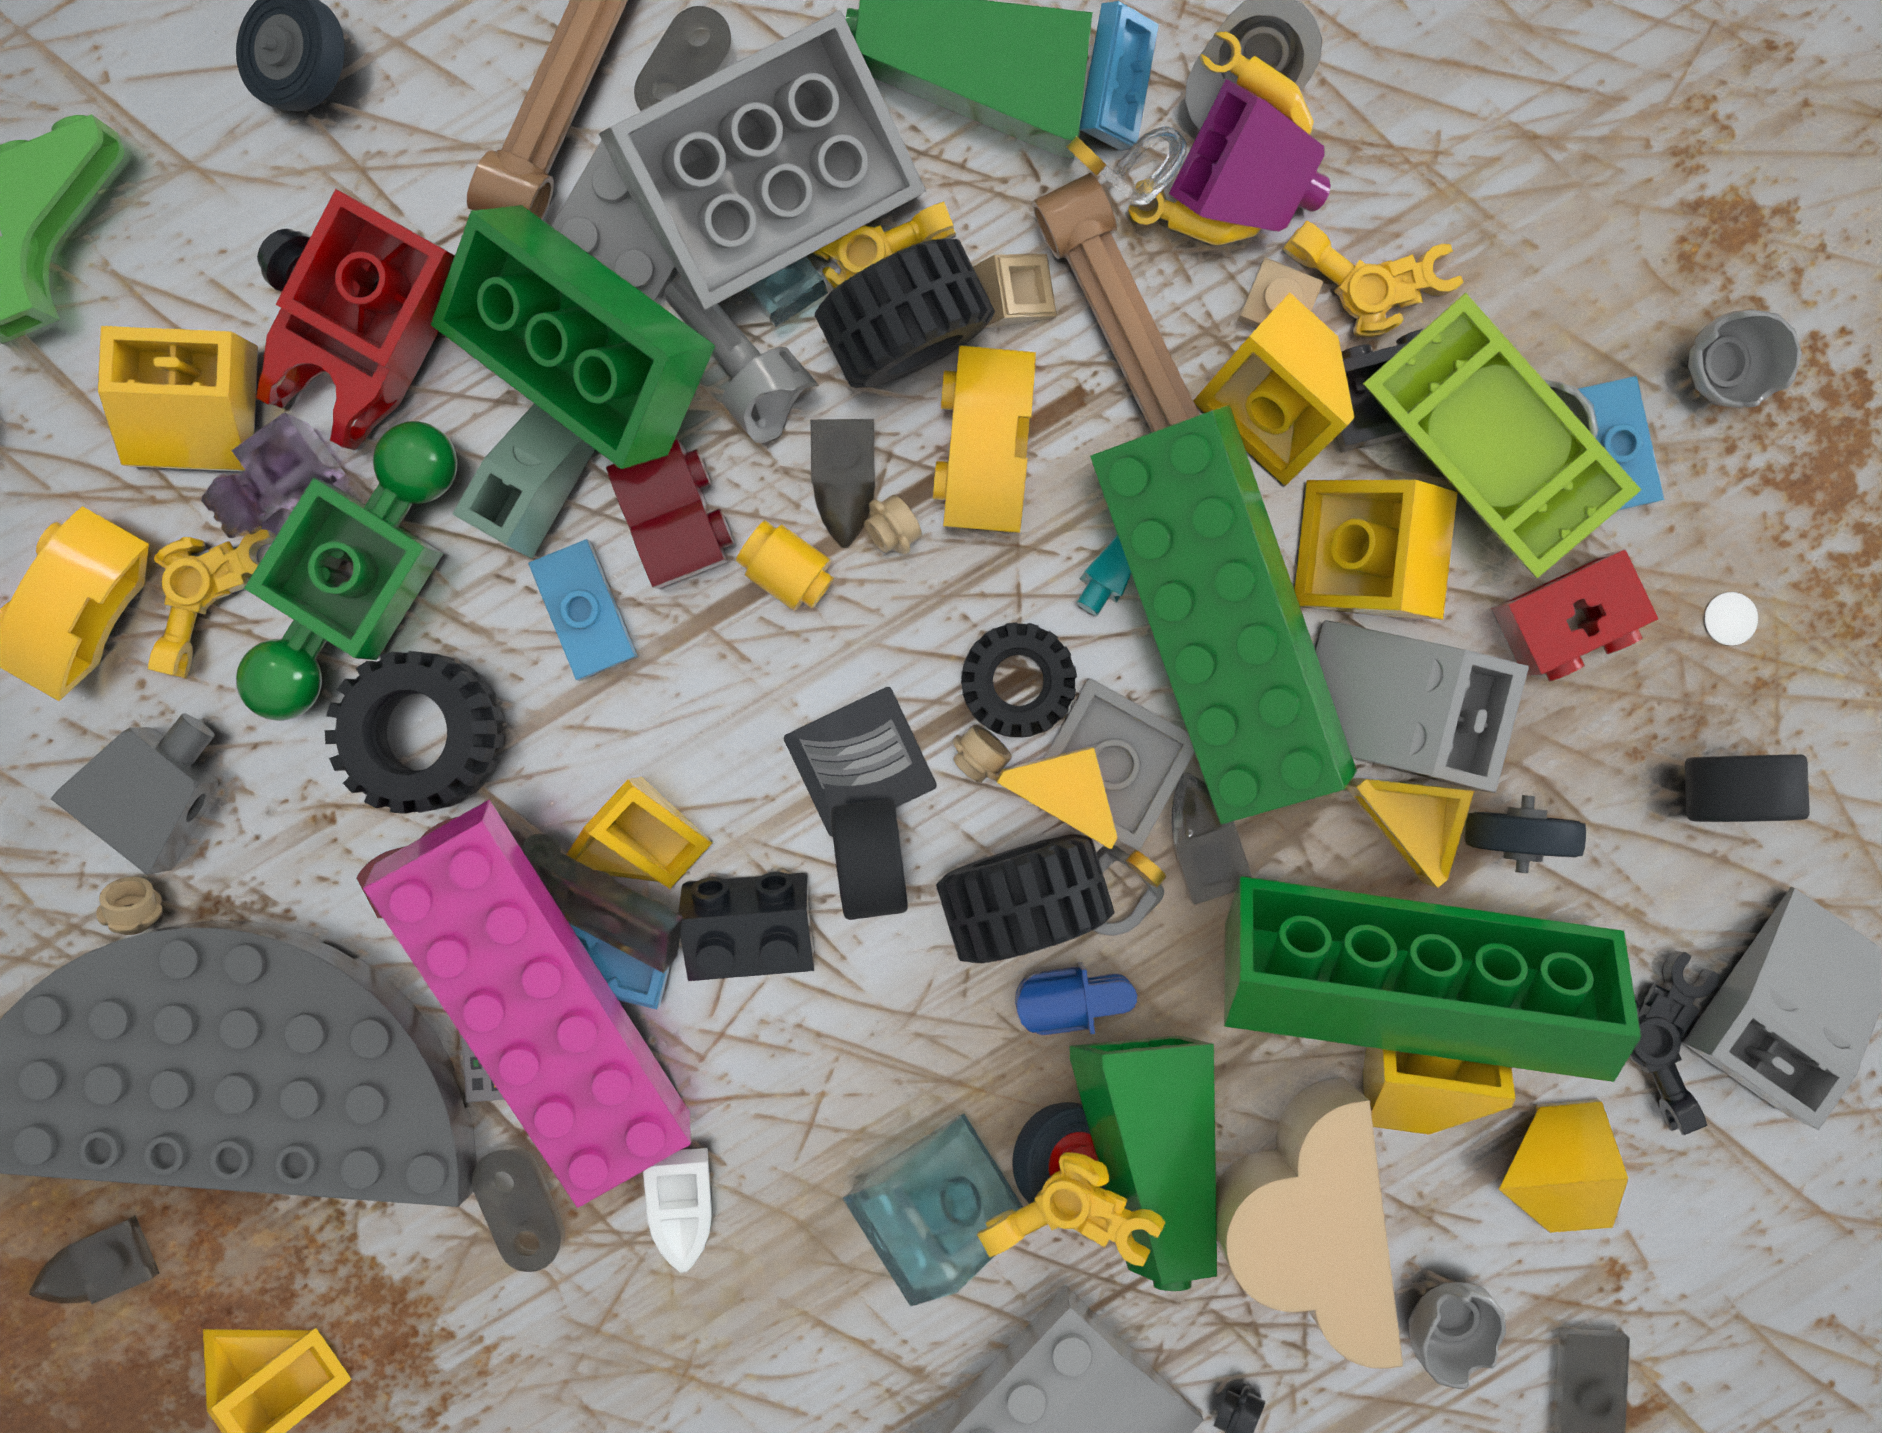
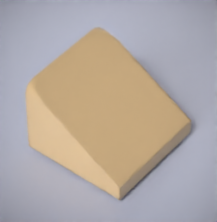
M1047 254L993 255L973 266L995 310L993 318L985 328L1025 323L1057 316Z

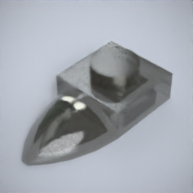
M874 419L810 420L811 484L813 485L815 503L822 522L832 538L841 548H849L865 526L864 522L868 519L870 511L869 503L874 500L876 486Z
M1188 772L1182 774L1172 802L1171 828L1174 840L1172 846L1190 901L1193 905L1235 892L1240 876L1252 878L1234 821L1221 825L1207 785Z
M136 1215L82 1237L61 1249L39 1272L29 1291V1295L48 1302L62 1304L83 1303L87 1301L94 1304L151 1280L160 1272Z

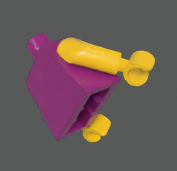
M1228 32L1214 33L1217 38L1226 41L1230 45L1231 57L1225 65L1218 66L1214 64L1210 58L1202 53L1199 57L1202 65L1208 71L1213 73L1230 71L1238 79L1236 83L1225 79L1168 193L1177 199L1176 203L1165 199L1164 189L1159 183L1145 179L1138 181L1135 188L1143 193L1146 192L1154 195L1158 201L1157 206L1149 211H1143L1132 205L1128 207L1130 216L1139 224L1148 225L1161 218L1168 221L1169 229L1215 246L1254 237L1261 229L1277 232L1285 229L1297 207L1311 212L1321 208L1329 196L1331 186L1329 178L1317 172L1325 156V147L1310 136L1314 121L1297 84L1257 56H1253L1250 60L1241 54L1239 40Z

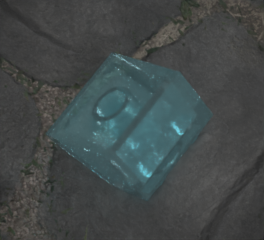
M965 1114L955 1117L881 1164L842 1198L910 1307L957 1293L993 1258L988 1256L977 1236L978 1232L987 1228L986 1221L1007 1210L1013 1209L1016 1211L1023 1208V1205Z

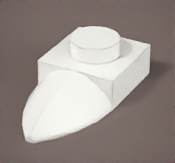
M708 1148L680 1150L643 1171L647 1222L651 1237L662 1256L680 1273L688 1272L698 1260L710 1233L712 1211Z

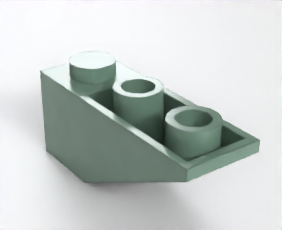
M533 404L483 459L452 515L532 559L595 449L536 404Z

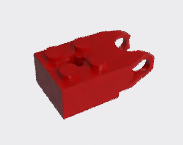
M335 189L275 304L281 309L266 336L263 370L259 378L256 398L268 405L272 404L283 409L298 392L308 386L313 378L324 372L329 373L336 387V402L333 408V425L330 441L340 447L356 450L369 436L373 428L400 405L439 331L431 326V322L455 255L371 207ZM379 278L378 285H377L376 289L374 290V289H373L374 284H375V282L377 281V279Z

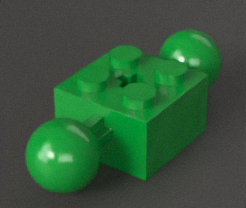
M408 421L395 425L382 435L373 455L374 472L379 484L366 505L337 486L316 478L311 480L244 587L248 592L293 619L282 639L266 640L255 645L243 656L237 668L236 687L238 694L245 706L256 715L269 720L284 721L304 714L313 706L322 686L321 669L316 657L326 641L354 658L377 660L443 555L439 550L399 526L412 504L427 503L439 498L450 488L455 479L458 464L456 451L450 439L440 429L428 423ZM343 560L353 562V574L348 582L345 581L346 576L344 573L338 570Z

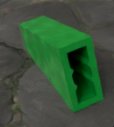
M860 0L859 9L847 8L845 20L874 79L1057 156L1074 159L1075 155L1067 146L1076 136L1079 137L1093 12L988 0Z
M1177 1035L1069 1046L1070 1062L1098 1161L1103 1162L1108 1170L1109 1181L1105 1185L1106 1190L1126 1198L1125 1209L1131 1211L1139 1209L1152 1210L1159 1214L1166 1222L1158 1238L1142 1229L1132 1231L1134 1240L1151 1251L1143 1266L1132 1265L1126 1261L1128 1270L1152 1280L1153 1287L1163 1291L1188 1290L1192 1287V1280L1217 1277L1214 1044Z

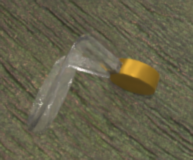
M1168 126L1155 128L1137 140L1113 169L1107 166L1077 136L1067 148L1096 176L1101 173L1126 198L1134 204L1142 206L1150 203L1180 170L1186 157L1187 143L1183 136L1174 128ZM1158 142H1169V152L1165 161L1138 189H1132L1121 179L1149 147Z

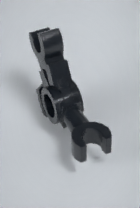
M1676 951L1664 963L1663 976L1665 982L1663 987L1657 984L1652 985L1641 1010L1639 1002L1635 999L1637 1013L1639 1012L1637 1015L1641 1039L1629 1059L1638 1064L1642 1071L1652 1074L1661 1095L1659 1100L1661 1113L1669 1130L1679 1129L1681 1135H1686L1708 1125L1699 1103L1686 1089L1675 1063L1682 1060L1679 1054L1681 1039L1700 1011L1698 1007L1693 1005V1002L1696 998L1706 997L1714 991L1718 985L1719 974L1712 970H1703L1698 976L1697 981L1689 985L1683 977V971L1692 956L1686 952Z

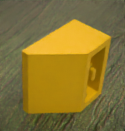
M101 326L98 393L121 465L127 467L252 472L258 346L232 331Z

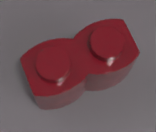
M676 439L667 456L620 469L615 464L606 467L614 493L653 588L665 587L729 562L724 548L733 545L734 541L721 509L710 512L701 488L711 485V482L697 449L686 452L684 445Z

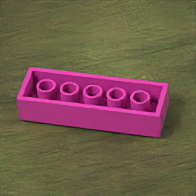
M490 799L374 864L364 885V891L577 1208L691 1144L690 1111Z

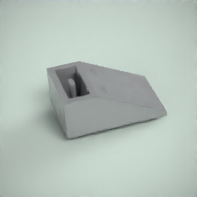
M1324 620L1316 654L1352 758L1476 791L1496 793L1529 666L1466 649Z
M1790 887L1685 1038L1683 1044L1785 1115L1819 1130L1857 1076L1882 1008V948L1797 889Z

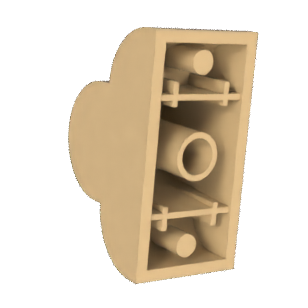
M1344 1077L1323 1080L1302 1090L1287 1105L1278 1124L1276 1135L1277 1149L1256 1152L1239 1159L1218 1180L1216 1184L1217 1244L1239 1285L1250 1297L1260 1304L1284 1312L1309 1311L1328 1343L1340 1355L1356 1364L1378 1369L1403 1367L1370 1101Z

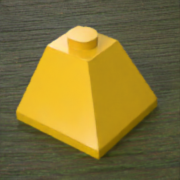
M1291 293L1253 331L1193 400L1195 405L1204 413L1230 405L1245 450L1284 486L1301 472L1354 419L1339 338Z
M1366 1047L1363 1066L1364 1096L1370 1101L1373 1127L1430 1135L1511 1108L1515 1102L1511 1067Z

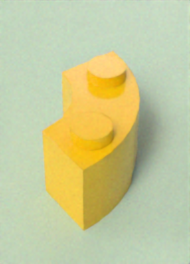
M959 345L957 371L944 370L941 409L953 410L949 462L936 461L933 499L945 500L943 526L1020 533L1028 460L1026 456L1029 421L1032 414L1036 352Z
M83 506L71 515L64 524L59 522L51 524L39 538L36 546L37 557L22 578L11 601L0 609V668L60 701L100 664L104 646L116 621L129 602L144 587L149 544Z

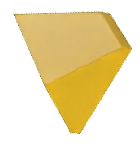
M643 777L627 779L583 827L557 869L660 882L668 889H671L709 848L712 842Z
M1353 777L1346 789L1421 882L1436 888L1444 884L1450 875L1474 791Z
M1594 1099L1535 1104L1536 1114L1499 1190L1549 1233L1613 1228L1629 1178L1602 1101Z
M317 1328L313 1330L203 1329L206 1409L222 1433H286L352 1380Z

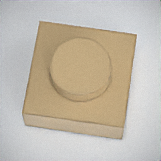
M1265 257L1260 264L1237 321L1257 328L1289 293L1312 311L1324 281Z

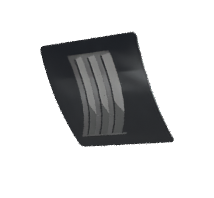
M890 687L878 690L784 736V742L831 837H833L831 810L834 806L891 799L894 801L896 808L937 787L936 781Z

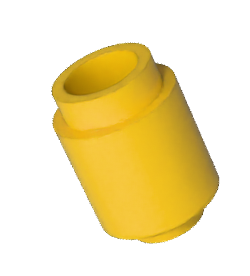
M766 520L754 530L736 558V562L747 569L745 572L747 578L793 611H796L803 603L813 608L834 580V577L826 572L831 563L830 558L781 524L776 528Z

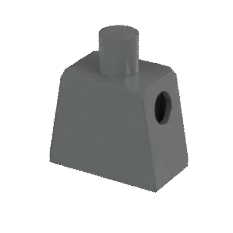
M186 713L180 715L165 736H162L150 727H129L60 787L51 797V800L146 875L170 871L178 862L218 788L219 781L217 778L195 762L215 735L205 724Z

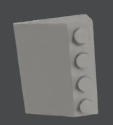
M841 9L599 133L631 197L702 310L710 308L927 192Z
M1065 1286L926 1433H1192L1204 1419L1192 1405Z

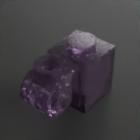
M284 412L231 450L245 471L240 476L238 474L228 476L221 474L217 476L203 494L201 501L208 511L214 512L213 518L217 522L222 523L221 529L228 538H235L258 532L263 527L262 523L267 521L280 508L293 511L313 478L332 485L346 474L310 424Z

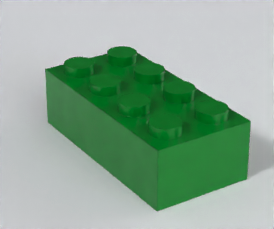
M523 205L470 211L431 322V326L620 469L669 454L716 346Z

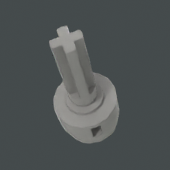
M682 277L678 282H671L664 291L668 296L666 298L667 302L689 327L716 345L712 355L732 378L723 393V405L755 443H764L780 436L790 409L799 394L805 388L819 386L818 383L788 348L777 347L760 354L718 303L706 310H702Z

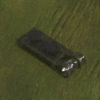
M535 834L524 841L522 851L568 923L652 968L665 973L678 956L683 916L673 912L661 901L648 899L618 883L609 874L593 870L561 853V845L553 836Z

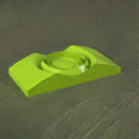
M1467 293L1460 296L1363 383L1408 438L1437 467L1483 522L1536 578L1540 577L1641 491L1640 487Z

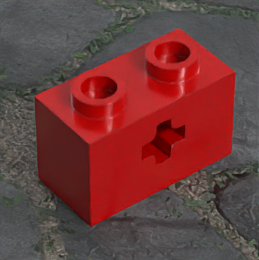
M1626 549L1604 554L1491 608L1516 662L1529 666L1527 676L1545 673L1549 682L1583 668L1585 664L1581 656L1601 646L1606 654H1610L1640 641L1643 637L1639 628L1659 619ZM1582 609L1586 619L1577 624L1578 629L1570 630L1566 620L1576 614L1575 610Z

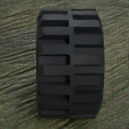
M948 238L934 239L915 244L864 268L831 291L819 305L814 316L850 387L866 388L879 386L906 376L959 348V345H964L986 327L993 318L995 310L960 240Z
M416 651L380 655V661H366L355 668L359 676L356 679L345 678L337 688L344 695L341 703L330 702L326 716L337 718L335 730H325V744H336L338 755L329 758L334 771H346L349 777L343 784L351 793L363 792L367 795L364 802L375 808L389 807L392 813L407 814L451 807L462 802L464 796L476 793L485 784L481 779L485 774L494 772L499 760L493 758L495 748L503 747L505 734H497L496 721L504 720L501 707H493L490 697L495 695L488 683L479 682L475 678L478 672L468 665L454 662V658ZM411 694H423L432 699L442 711L447 725V739L441 755L430 767L424 770H412L403 765L393 754L387 739V725L392 711L399 702Z
M1071 834L999 853L957 868L947 873L936 884L958 959L964 962L990 963L1055 946L1099 928L1115 914L1093 840L1089 836Z

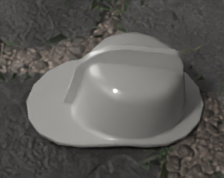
M1245 0L1228 15L1217 30V32L1233 34L1239 40L1241 54L1250 60L1253 56H1257L1295 82L1300 91L1311 79L1321 59L1322 36L1317 20L1306 6L1297 0ZM1214 35L1202 51V54L1210 58L1214 64L1222 66L1229 61L1231 48L1226 41L1220 40ZM1200 57L1195 61L1187 78L1185 96L1191 121L1199 130L1225 79L1234 83L1238 79L1230 71L1224 73L1208 71L1202 65Z

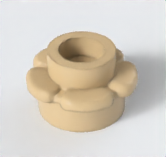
M894 494L882 502L876 499L869 503L870 518L864 524L873 542L885 553L891 549L897 553H909L911 550L910 544L922 536L920 525L910 508L901 498Z
M973 725L964 736L956 735L953 739L954 747L958 751L953 757L955 764L968 777L979 783H982L986 777L996 781L1001 770L1012 758L1005 745L992 733L979 725Z
M121 878L111 882L101 891L99 896L100 905L97 908L96 916L98 922L101 925H108L111 932L123 935L139 934L147 930L160 918L163 911L160 905L162 897L153 889L152 884L144 878Z

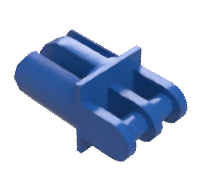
M1078 962V967L1031 974L1020 982L1015 994V1005L1021 1024L1029 1032L1039 1035L1089 1030L1090 1034H1095L1094 1017L1124 1014L1131 1011L1137 1003V992L1125 976L1114 973L1087 977V969L1083 962Z

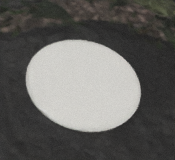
M1736 592L1718 595L1709 603L1705 612V626L1708 633L1714 640L1724 645H1739L1746 642L1754 634L1758 625V612L1755 605L1748 597Z

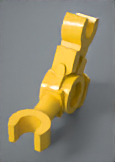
M944 202L920 211L911 221L885 232L881 225L875 228L863 225L816 250L813 254L826 261L830 259L840 267V274L828 266L822 270L828 283L835 289L859 271L893 253L925 241L948 239L955 236L956 233Z
M1306 220L1283 247V251L1292 259L1306 267H1315L1338 285L1334 292L1340 297L1343 308L1349 315L1357 318L1353 333L1357 337H1377L1399 326L1404 319L1401 313L1386 318L1385 313L1392 307L1400 306V308L1422 303L1421 292L1424 291L1431 296H1443L1454 291L1464 283L1462 276L1442 280L1433 271L1435 260H1439L1453 252L1451 244L1433 246L1419 257L1417 263L1412 254L1378 265L1366 264L1361 260L1353 264L1331 247V241L1321 229Z
M257 529L249 532L242 538L239 547L236 549L228 541L211 548L209 552L200 556H192L191 553L204 551L205 542L192 537H182L158 551L154 560L165 568L162 575V589L166 597L164 604L171 606L164 635L156 641L151 651L148 663L149 670L187 678L193 658V647L190 640L197 614L205 615L207 608L217 599L244 589L249 581L248 578L252 576L259 565L257 561L258 550L263 545L273 543L276 538L275 533L269 530Z
M1065 1152L1059 1159L1061 1171L1048 1178L1042 1190L1034 1198L1035 1202L1016 1211L1011 1209L992 1217L985 1223L987 1228L977 1234L988 1256L993 1257L1017 1244L1027 1234L1046 1225H1049L1051 1230L1056 1228L1074 1229L1104 1248L1109 1240L1115 1242L1118 1252L1124 1260L1132 1265L1143 1266L1151 1250L1137 1243L1133 1238L1132 1231L1142 1229L1158 1238L1166 1222L1159 1214L1152 1210L1139 1209L1131 1211L1125 1209L1126 1198L1098 1187L1106 1185L1109 1181L1108 1170L1103 1162L1095 1161L1083 1154Z

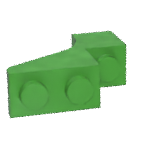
M92 114L89 116L73 115L65 117L52 125L51 132L29 141L13 140L0 145V231L2 233L0 237L1 344L60 320L52 300L49 285V265L53 250L63 234L122 161L124 156V147L118 132Z

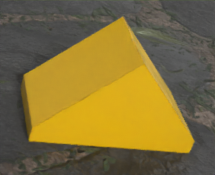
M1086 747L1001 770L996 779L998 784L1107 848L1112 849L1117 840V834L1093 747Z

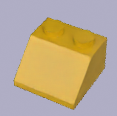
M1307 480L1294 589L1300 607L1385 617L1443 620L1458 492L1419 480Z

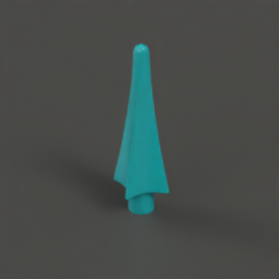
M1118 534L1080 577V580L1087 583V586L1076 603L1082 609L1095 616H1098L1109 598L1116 603L1118 602L1131 576Z

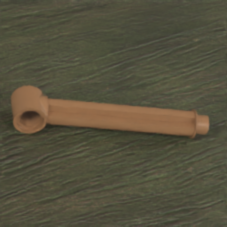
M628 0L569 1L502 149L497 150V152L494 150L486 152L473 173L467 192L468 209L474 211L523 205L543 220L549 207L554 187L553 177L548 175Z
M1090 172L1033 200L1032 208L1049 248L1057 259L1067 258L1151 431L1155 432L1200 415L1112 236L1117 231L1115 216L1097 178Z

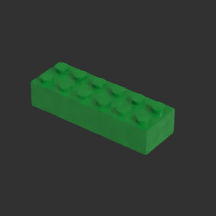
M1230 405L1090 455L1220 824H1226L1345 790L1356 774L1357 769Z
M1240 876L1225 922L1224 1027L1610 1082L1616 1080L1641 1039L1625 932L1623 930Z

